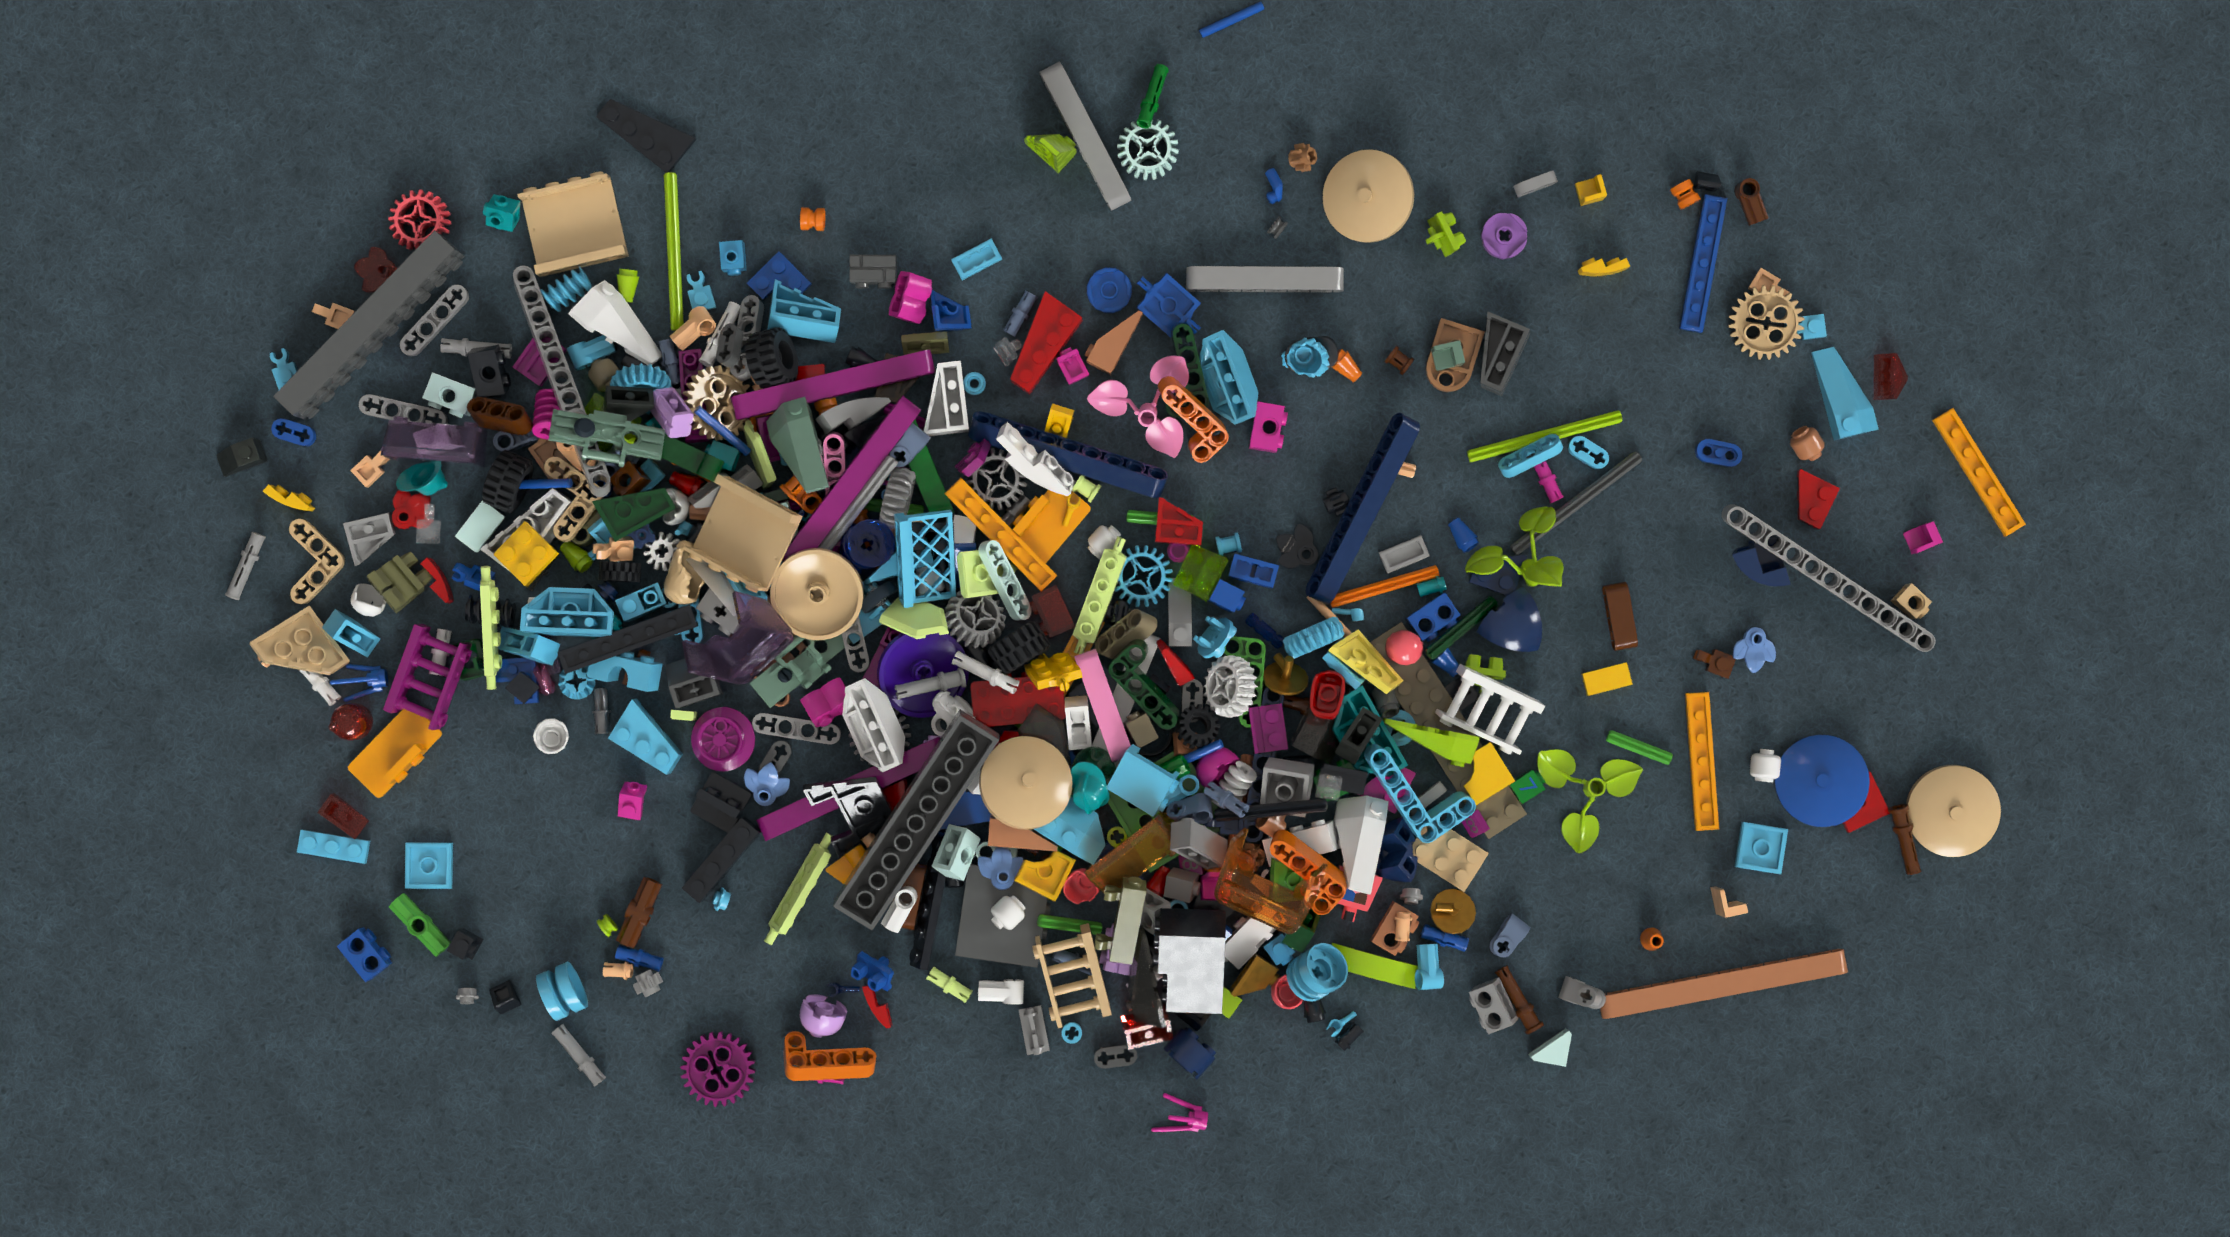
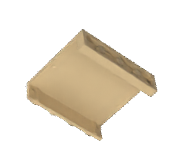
M594 172L590 174V177L584 179L573 177L563 184L551 182L546 184L545 188L537 189L536 187L524 189V193L517 194L523 203L536 265H534L535 274L539 277L578 269L579 266L582 268L629 257L611 177L607 173Z
M717 474L714 483L720 485L721 488L693 547L684 546L683 549L690 553V558L699 562L703 560L709 563L707 567L716 572L723 571L727 573L726 577L737 583L739 581L745 583V588L752 592L768 591L803 516L729 476Z

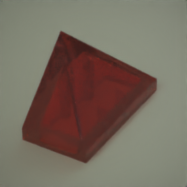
M1898 354L1874 355V400L1897 399L1908 380Z

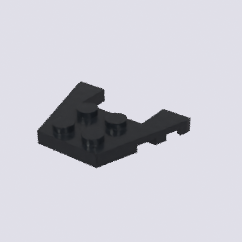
M876 777L803 785V792L811 806L835 798L851 828L848 831L831 837V843L839 858L843 857L846 851L853 845L856 847L861 843V839L870 832L873 834L882 827L893 811Z

